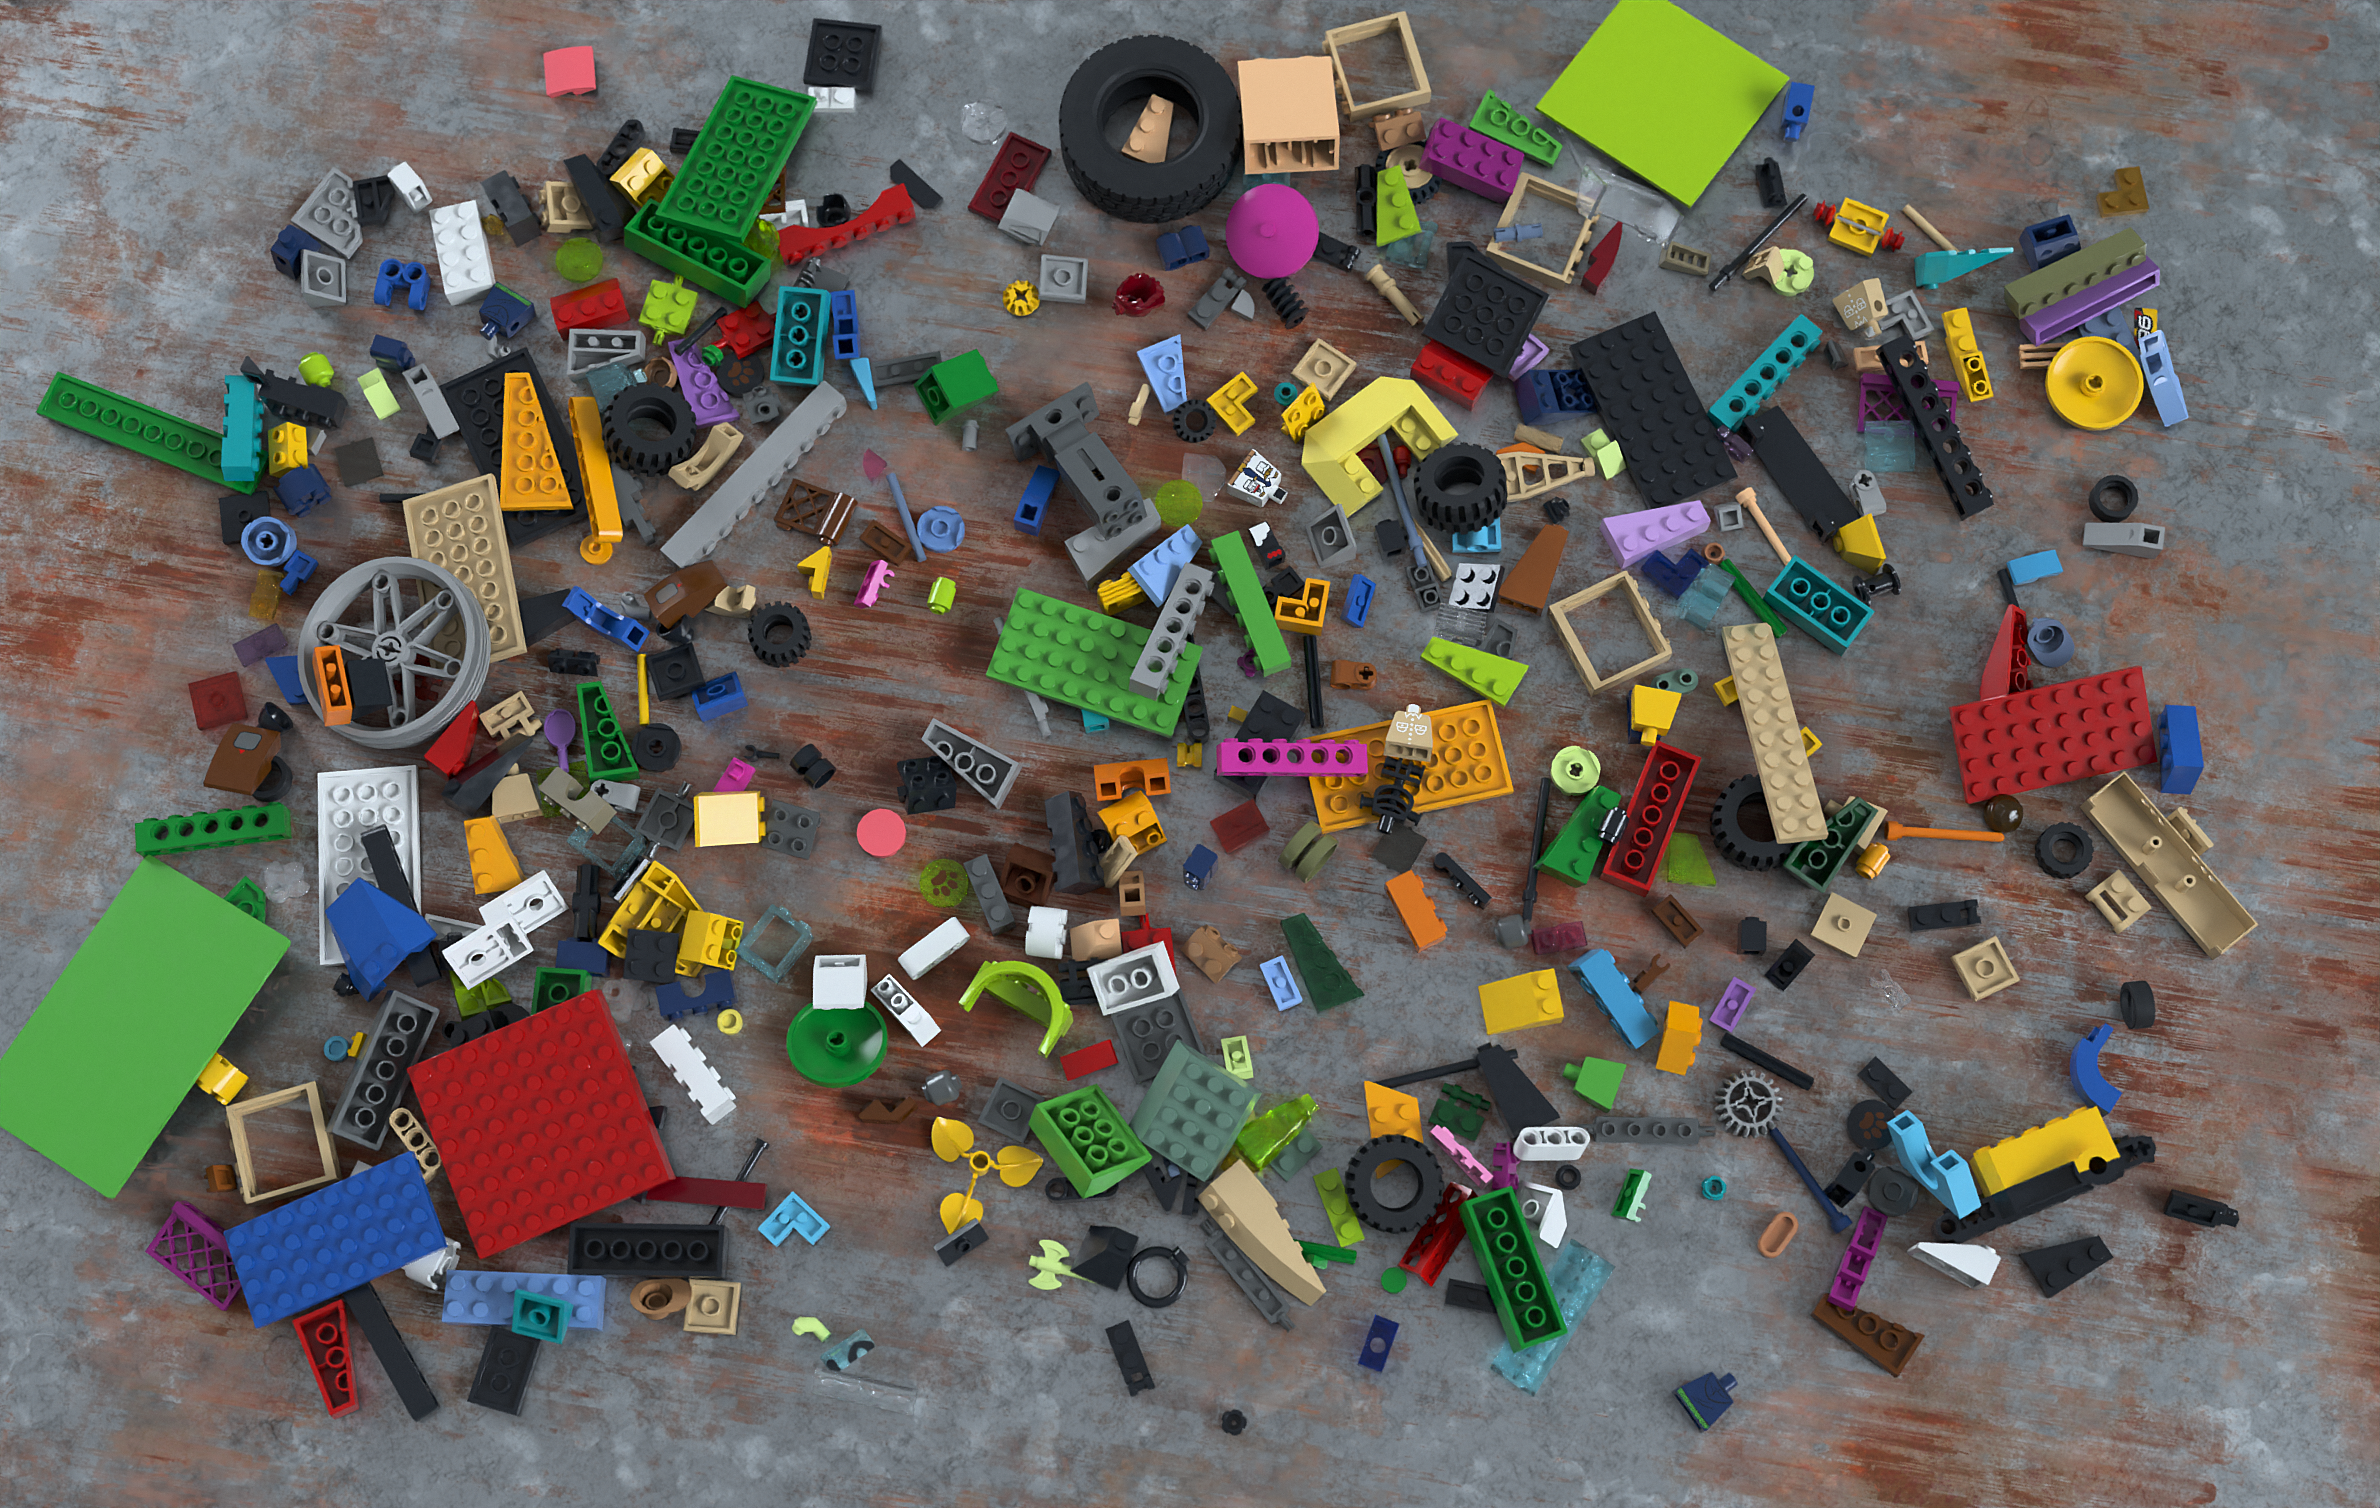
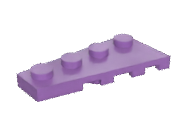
M685 339L668 342V348L673 364L676 367L684 401L687 400L692 406L691 411L695 413L697 429L740 420V415L733 408L725 391L723 392L716 376L703 362L702 354L696 344L691 346L682 356H678L674 349Z

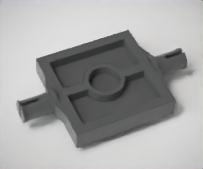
M683 781L677 794L668 793L660 788L656 789L634 830L637 834L651 842L644 853L646 857L654 859L659 847L669 848L677 853H680L695 825L694 804H691L686 799L692 787L691 784Z

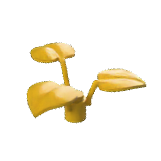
M937 1117L934 1121L931 1138L936 1155L946 1162H954L960 1155L963 1158H969V1169L973 1174L966 1197L961 1193H952L945 1197L941 1203L940 1216L949 1235L974 1218H977L979 1222L981 1221L983 1206L980 1201L970 1199L977 1177L985 1175L989 1167L1000 1170V1179L1006 1185L1021 1187L1029 1183L1043 1165V1159L1038 1154L1021 1146H1007L1001 1149L997 1154L999 1165L995 1164L984 1151L967 1154L965 1152L972 1148L974 1142V1135L970 1127L963 1122Z

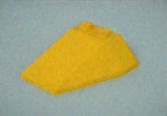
M654 860L628 893L607 924L597 943L615 956L624 959L628 929L678 933L679 940L675 973L695 978L703 965L678 959L689 910L704 911L676 874Z

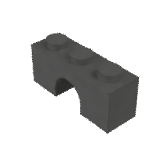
M987 854L963 863L993 937L1016 928L1015 920Z

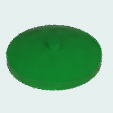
M866 1001L864 1008H832L830 1010L813 1009L812 1002L804 1007L791 1022L787 1033L786 1046L790 1062L801 1077L821 1087L842 1088L865 1080L878 1069L888 1049V1034L881 1014Z

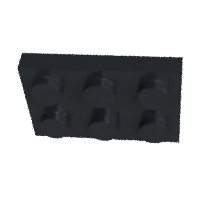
M492 1326L467 1402L518 1416L543 1340Z

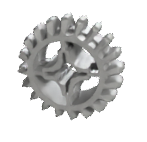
M1745 1070L1740 1071L1739 1077L1737 1074L1732 1073L1730 1075L1731 1081L1724 1079L1722 1081L1724 1087H1718L1717 1092L1722 1096H1716L1714 1101L1722 1105L1715 1107V1112H1723L1718 1120L1723 1121L1726 1119L1728 1121L1724 1126L1726 1130L1731 1126L1735 1127L1733 1130V1135L1735 1136L1740 1130H1742L1743 1138L1748 1137L1749 1131L1753 1138H1757L1759 1132L1764 1136L1768 1133L1767 1127L1773 1130L1776 1127L1773 1121L1779 1122L1781 1116L1776 1112H1782L1784 1107L1776 1103L1782 1102L1783 1097L1775 1096L1780 1089L1779 1087L1773 1089L1770 1087L1774 1082L1773 1079H1769L1767 1082L1763 1081L1765 1078L1764 1073H1761L1758 1078H1755V1070L1750 1071L1749 1077H1747ZM1749 1085L1758 1088L1765 1096L1755 1095L1752 1087H1749ZM1741 1086V1099L1729 1103L1732 1090ZM1748 1099L1749 1103H1754L1756 1105H1754L1750 1109L1748 1105L1744 1106V1104H1741ZM1768 1105V1113L1765 1119L1757 1123V1109ZM1733 1112L1742 1113L1749 1123L1739 1120Z

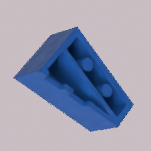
M2165 705L2162 714H2159L2157 717V728L2160 730L2161 793L2190 795L2204 768L2196 707Z

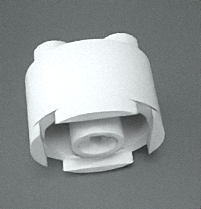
M1040 906L1031 907L1028 923H1030L1029 930L1026 933L1025 951L1027 955L1053 959L1062 958L1063 944L1066 943L1067 936L1064 924L1066 925L1068 910Z
M444 1236L448 1245L447 1248L401 1268L405 1270L408 1278L438 1290L441 1288L438 1284L441 1281L446 1282L447 1270H455L460 1256L456 1254L457 1248L461 1250L460 1243Z

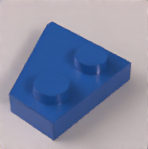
M298 655L265 658L289 705L310 704L299 678Z

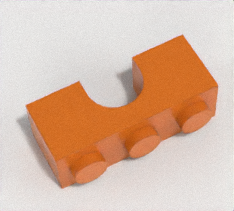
M1167 758L1094 765L1097 801L1122 799V792L1133 787L1144 789L1146 796L1171 793Z

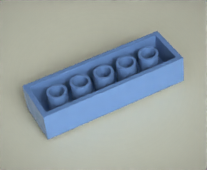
M447 1270L442 1322L448 1325L512 1327L514 1295L516 1289L573 1304L567 1330L602 1331L607 1279L602 1276Z

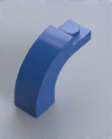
M855 290L831 292L834 335L832 336L835 360L860 358V330Z
M577 586L573 587L562 604V607L574 615V619L607 640L631 651L638 652L650 633L636 620L608 609Z
M2106 1023L2099 1028L2095 1026L2087 1039L2083 1037L2079 1040L2070 1058V1076L2076 1093L2090 1109L2097 1106L2101 1117L2111 1112L2122 1095L2121 1091L2104 1080L2097 1065L2098 1054L2114 1028Z

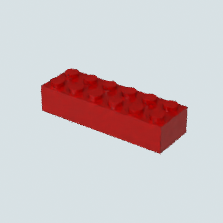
M1656 740L1655 746L1651 747L1626 810V816L1630 821L1621 841L1617 842L1616 846L1611 847L1599 877L1600 880L1644 898L1647 896L1702 759L1701 757Z

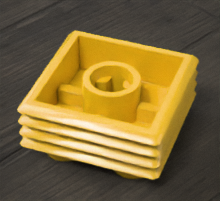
M1129 571L1121 576L1122 579L1115 582L1107 580L1099 585L1097 601L1103 615H1114L1147 600L1148 595Z

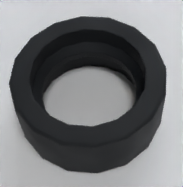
M2108 475L2100 479L2094 486L2088 501L2091 511L2098 519L2107 523H2120L2127 519L2137 507L2139 497L2136 487L2126 477ZM2106 487L2119 489L2127 498L2126 507L2116 512L2109 510L2100 501L2101 491Z
M275 755L271 760V764L277 766L281 772V779L278 785L269 791L256 789L252 794L255 799L262 802H274L285 796L291 788L293 779L291 769L279 756Z
M2143 980L2124 982L2120 991V1005L2126 1026L2129 1029L2151 1028L2155 1021V1000L2150 985L2147 981Z

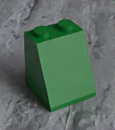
M978 349L930 367L914 384L935 426L991 399L999 391L997 382L990 374L985 359L980 355Z

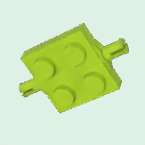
M677 273L673 283L652 280L638 321L639 325L649 327L656 332L652 342L654 346L661 347L665 335H677L685 338L699 296L698 292L682 287L684 277Z

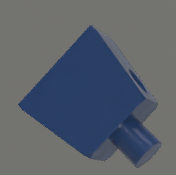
M289 224L284 230L279 232L278 239L271 247L270 252L276 269L296 281L301 275V250L318 252L321 244L305 232Z

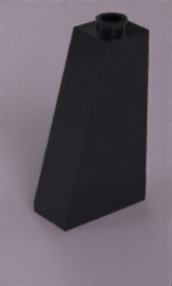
M570 588L518 601L526 648L576 620L574 615L562 607V604L571 592Z
M1491 1042L1477 1047L1478 1052L1472 1056L1510 1138H1517L1524 1128L1541 1127L1560 1118L1555 1108L1499 1044L1492 1046Z

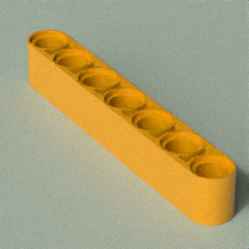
M570 397L568 411L594 542L620 543L622 540V524L608 455L602 440V425L597 400L595 397Z

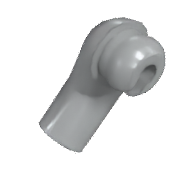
M496 334L491 340L484 338L488 356L498 360L511 354L509 347L503 348V346L497 344Z

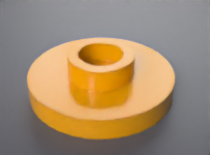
M591 534L582 541L580 553L587 563L601 565L612 556L613 546L612 543H595L593 534Z

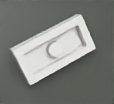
M854 87L808 88V95L817 99V105L813 112L854 113Z

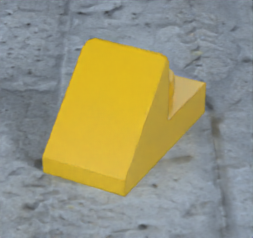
M824 546L797 564L799 573L814 575L810 576L808 589L811 590L814 599H824L832 559L830 547Z

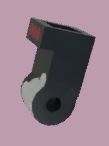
M1267 521L1248 528L1253 547L1265 570L1285 562L1286 553L1276 540Z

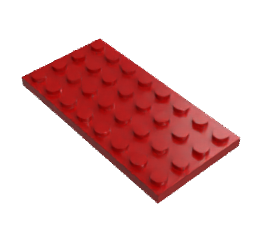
M2137 665L1949 707L1965 803L1968 804L1989 800L2000 794H2016L2158 762L2142 666Z

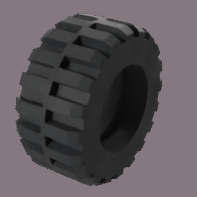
M640 382L637 383L636 387L629 385L624 387L623 392L618 391L614 395L613 400H610L607 405L602 426V440L604 441L606 452L611 453L610 458L615 463L620 462L622 469L626 471L630 469L634 471L633 474L639 476L641 473L647 474V477H655L657 473L660 476L667 475L671 467L686 462L692 450L697 425L695 424V413L691 411L692 406L687 400L683 401V395L679 392H672L671 387L666 385L661 387L658 386V383L651 382V385ZM638 418L655 419L669 430L671 436L661 441H647L636 436L630 430L628 423Z
M1460 442V445H1454V443L1447 444L1446 448L1442 449L1439 447L1434 450V454L1431 455L1429 453L1423 459L1424 463L1421 462L1418 465L1413 480L1416 504L1420 516L1424 518L1428 525H1434V529L1441 532L1446 530L1448 534L1455 535V532H1460L1461 535L1468 534L1469 531H1474L1475 533L1481 531L1483 526L1488 527L1494 523L1493 519L1497 520L1502 514V510L1506 507L1508 492L1505 469L1498 456L1493 455V452L1487 448L1482 449L1480 445L1473 443L1471 446L1465 442ZM1459 482H1469L1479 486L1474 491L1463 495H1451L1443 492L1448 486Z
M1759 773L1756 777H1753L1752 774H1747L1741 780L1737 778L1728 787H1725L1713 806L1714 809L1710 816V821L1712 822L1710 833L1715 835L1713 843L1716 848L1721 847L1723 850L1721 855L1725 859L1728 857L1734 860L1732 864L1737 867L1742 864L1746 866L1745 870L1753 871L1755 868H1759L1760 872L1768 871L1770 867L1776 869L1782 866L1799 842L1778 844L1777 839L1770 842H1757L1748 838L1741 831L1737 823L1739 809L1748 803L1767 805Z
M1386 1134L1368 1140L1367 1144L1361 1145L1356 1150L1357 1153L1354 1157H1351L1348 1163L1350 1164L1348 1170L1345 1171L1346 1186L1344 1188L1350 1207L1363 1222L1378 1231L1399 1234L1400 1232L1408 1233L1414 1231V1228L1418 1226L1422 1227L1430 1217L1436 1214V1208L1443 1200L1441 1195L1442 1189H1445V1181L1442 1179V1174L1444 1173L1442 1167L1437 1162V1157L1427 1146L1404 1135ZM1394 1159L1408 1163L1414 1169L1418 1179V1188L1414 1198L1408 1204L1399 1208H1389L1380 1204L1373 1196L1370 1185L1374 1170L1381 1163Z

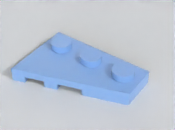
M1180 334L1137 351V357L1165 416L1174 413L1180 404L1187 401Z

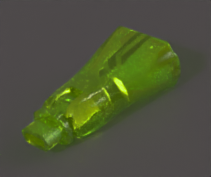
M1308 1093L1299 1099L1295 1097L1293 1100L1282 1103L1259 1118L1245 1124L1235 1143L1243 1153L1247 1152L1249 1161L1259 1172H1262L1305 1128L1308 1120L1312 1119L1311 1115L1319 1107Z

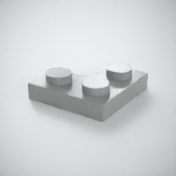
M1912 290L1885 301L1888 314L1877 321L1880 330L1901 323L1906 334L1913 341L1933 332L1934 328Z

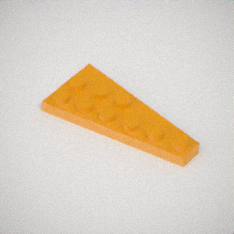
M505 373L500 492L501 510L574 509L530 374Z

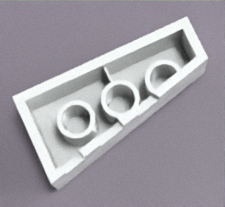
M673 1024L650 1041V1044L666 1066L673 1072L681 1086L688 1092L689 1097L700 1109L703 1116L713 1125L737 1107L732 1101L736 1097L728 1086L722 1088L718 1083L721 1077L713 1066L708 1069L703 1063L707 1058L698 1046L693 1049L688 1043L692 1038L683 1027L678 1029Z

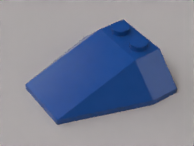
M358 877L325 910L352 983L367 1002H371L387 986L383 980L411 952H421L437 936V933L423 916L361 877Z

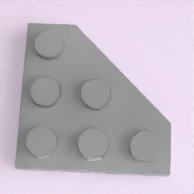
M333 167L294 215L291 222L337 253L350 259L363 242L361 227L357 217L353 180Z

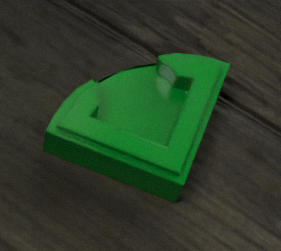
M1302 1254L1305 1261L1310 1262L1314 1268L1327 1269V1259L1316 1255Z

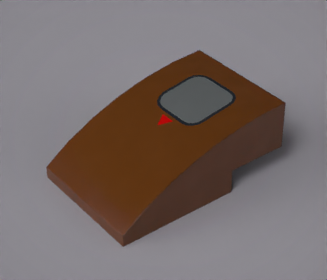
M708 560L671 574L653 586L643 596L655 618L669 629L686 613L694 618L728 585L715 562Z
M232 723L211 760L203 782L204 787L252 796L272 769L271 760L281 749L280 732Z

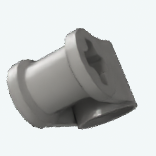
M1868 470L1859 471L1849 483V491L1856 510L1861 517L1867 514L1876 516L1885 513V499L1880 492L1874 474Z
M598 780L592 784L590 790L598 796V793H603L604 789L607 790L608 794H603L601 798L607 801L613 809L626 813H635L641 790L640 787L606 780Z

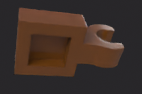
M1656 954L1650 962L1651 969L1647 973L1643 970L1633 980L1635 983L1632 988L1633 992L1641 995L1661 974L1669 969V963L1664 967L1657 966L1656 961L1660 958V954Z

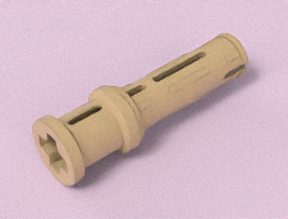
M1381 264L1376 265L1366 274L1365 279L1371 281L1378 289L1379 295L1386 296L1412 327L1415 328L1417 326L1416 323L1420 324L1425 317L1420 314L1396 287L1395 279H1390L1382 270L1383 266Z

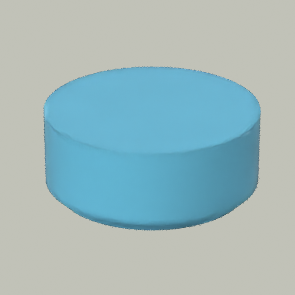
M333 1036L325 1042L324 1054L328 1059L333 1062H342L348 1058L347 1050L351 1049V1046L345 1038Z

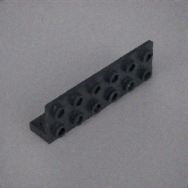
M1780 406L1773 407L1756 419L1750 415L1742 421L1739 432L1822 544L1834 537L1839 528L1861 518L1859 512Z

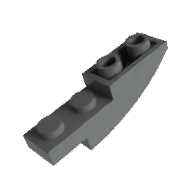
M612 460L611 475L620 516L627 530L629 531L637 527L646 545L649 546L656 542L652 535L656 531L651 521H645L642 514L646 513L639 501L643 499L640 493L643 486L637 476L632 478L629 472L630 469L626 471L620 467V462L615 463Z

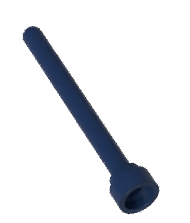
M1777 1127L1773 1130L1770 1129V1136L1831 1218L1829 1220L1832 1224L1830 1227L1837 1235L1853 1223L1847 1214L1844 1215L1842 1212H1838Z

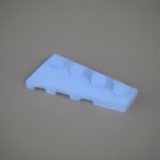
M1187 524L1127 570L1154 604L1159 607L1173 589L1185 562L1190 563L1203 542Z

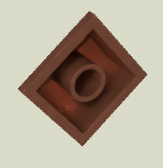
M1015 842L1006 856L999 882L1006 901L1029 909L1032 906L1045 907L1057 877V873H1053L1052 863L1056 862L1055 856Z

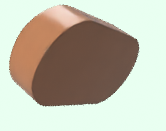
M1790 1212L1778 1213L1758 1239V1252L1768 1259L1779 1256L1798 1230L1797 1218Z

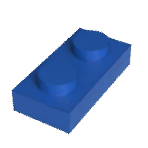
M1354 574L1340 618L1355 628H1363L1376 584L1362 574Z

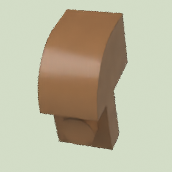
M1143 870L1123 872L1119 877L1121 917L1146 915Z

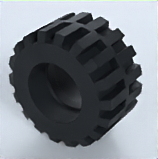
M775 601V605L771 606L769 602L765 604V609L762 610L760 607L756 610L757 616L752 615L750 618L752 624H748V639L756 656L760 660L763 659L765 664L770 665L772 663L776 668H779L780 664H783L784 668L790 667V662L793 661L796 664L799 662L798 657L804 658L807 655L805 649H810L811 644L809 641L812 640L810 627L803 612H800L798 607L794 606L792 608L791 603L788 602L782 605L780 601ZM787 625L793 628L791 638L785 643L772 644L766 640L768 632L775 626Z

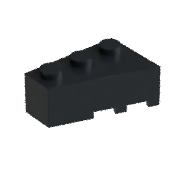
M503 170L480 182L517 248L542 235L538 227L542 225L535 212L531 213L529 209L531 204L526 195H520L518 191L520 185L514 175L509 177L506 170Z
M266 370L265 376L272 384L268 387L261 385L258 395L272 415L279 418H285V416L293 417L301 423L311 421L324 428H331V426L340 427L348 403L342 393L315 384H311V387L296 383L297 378L289 376V379L285 380L276 377L273 370Z

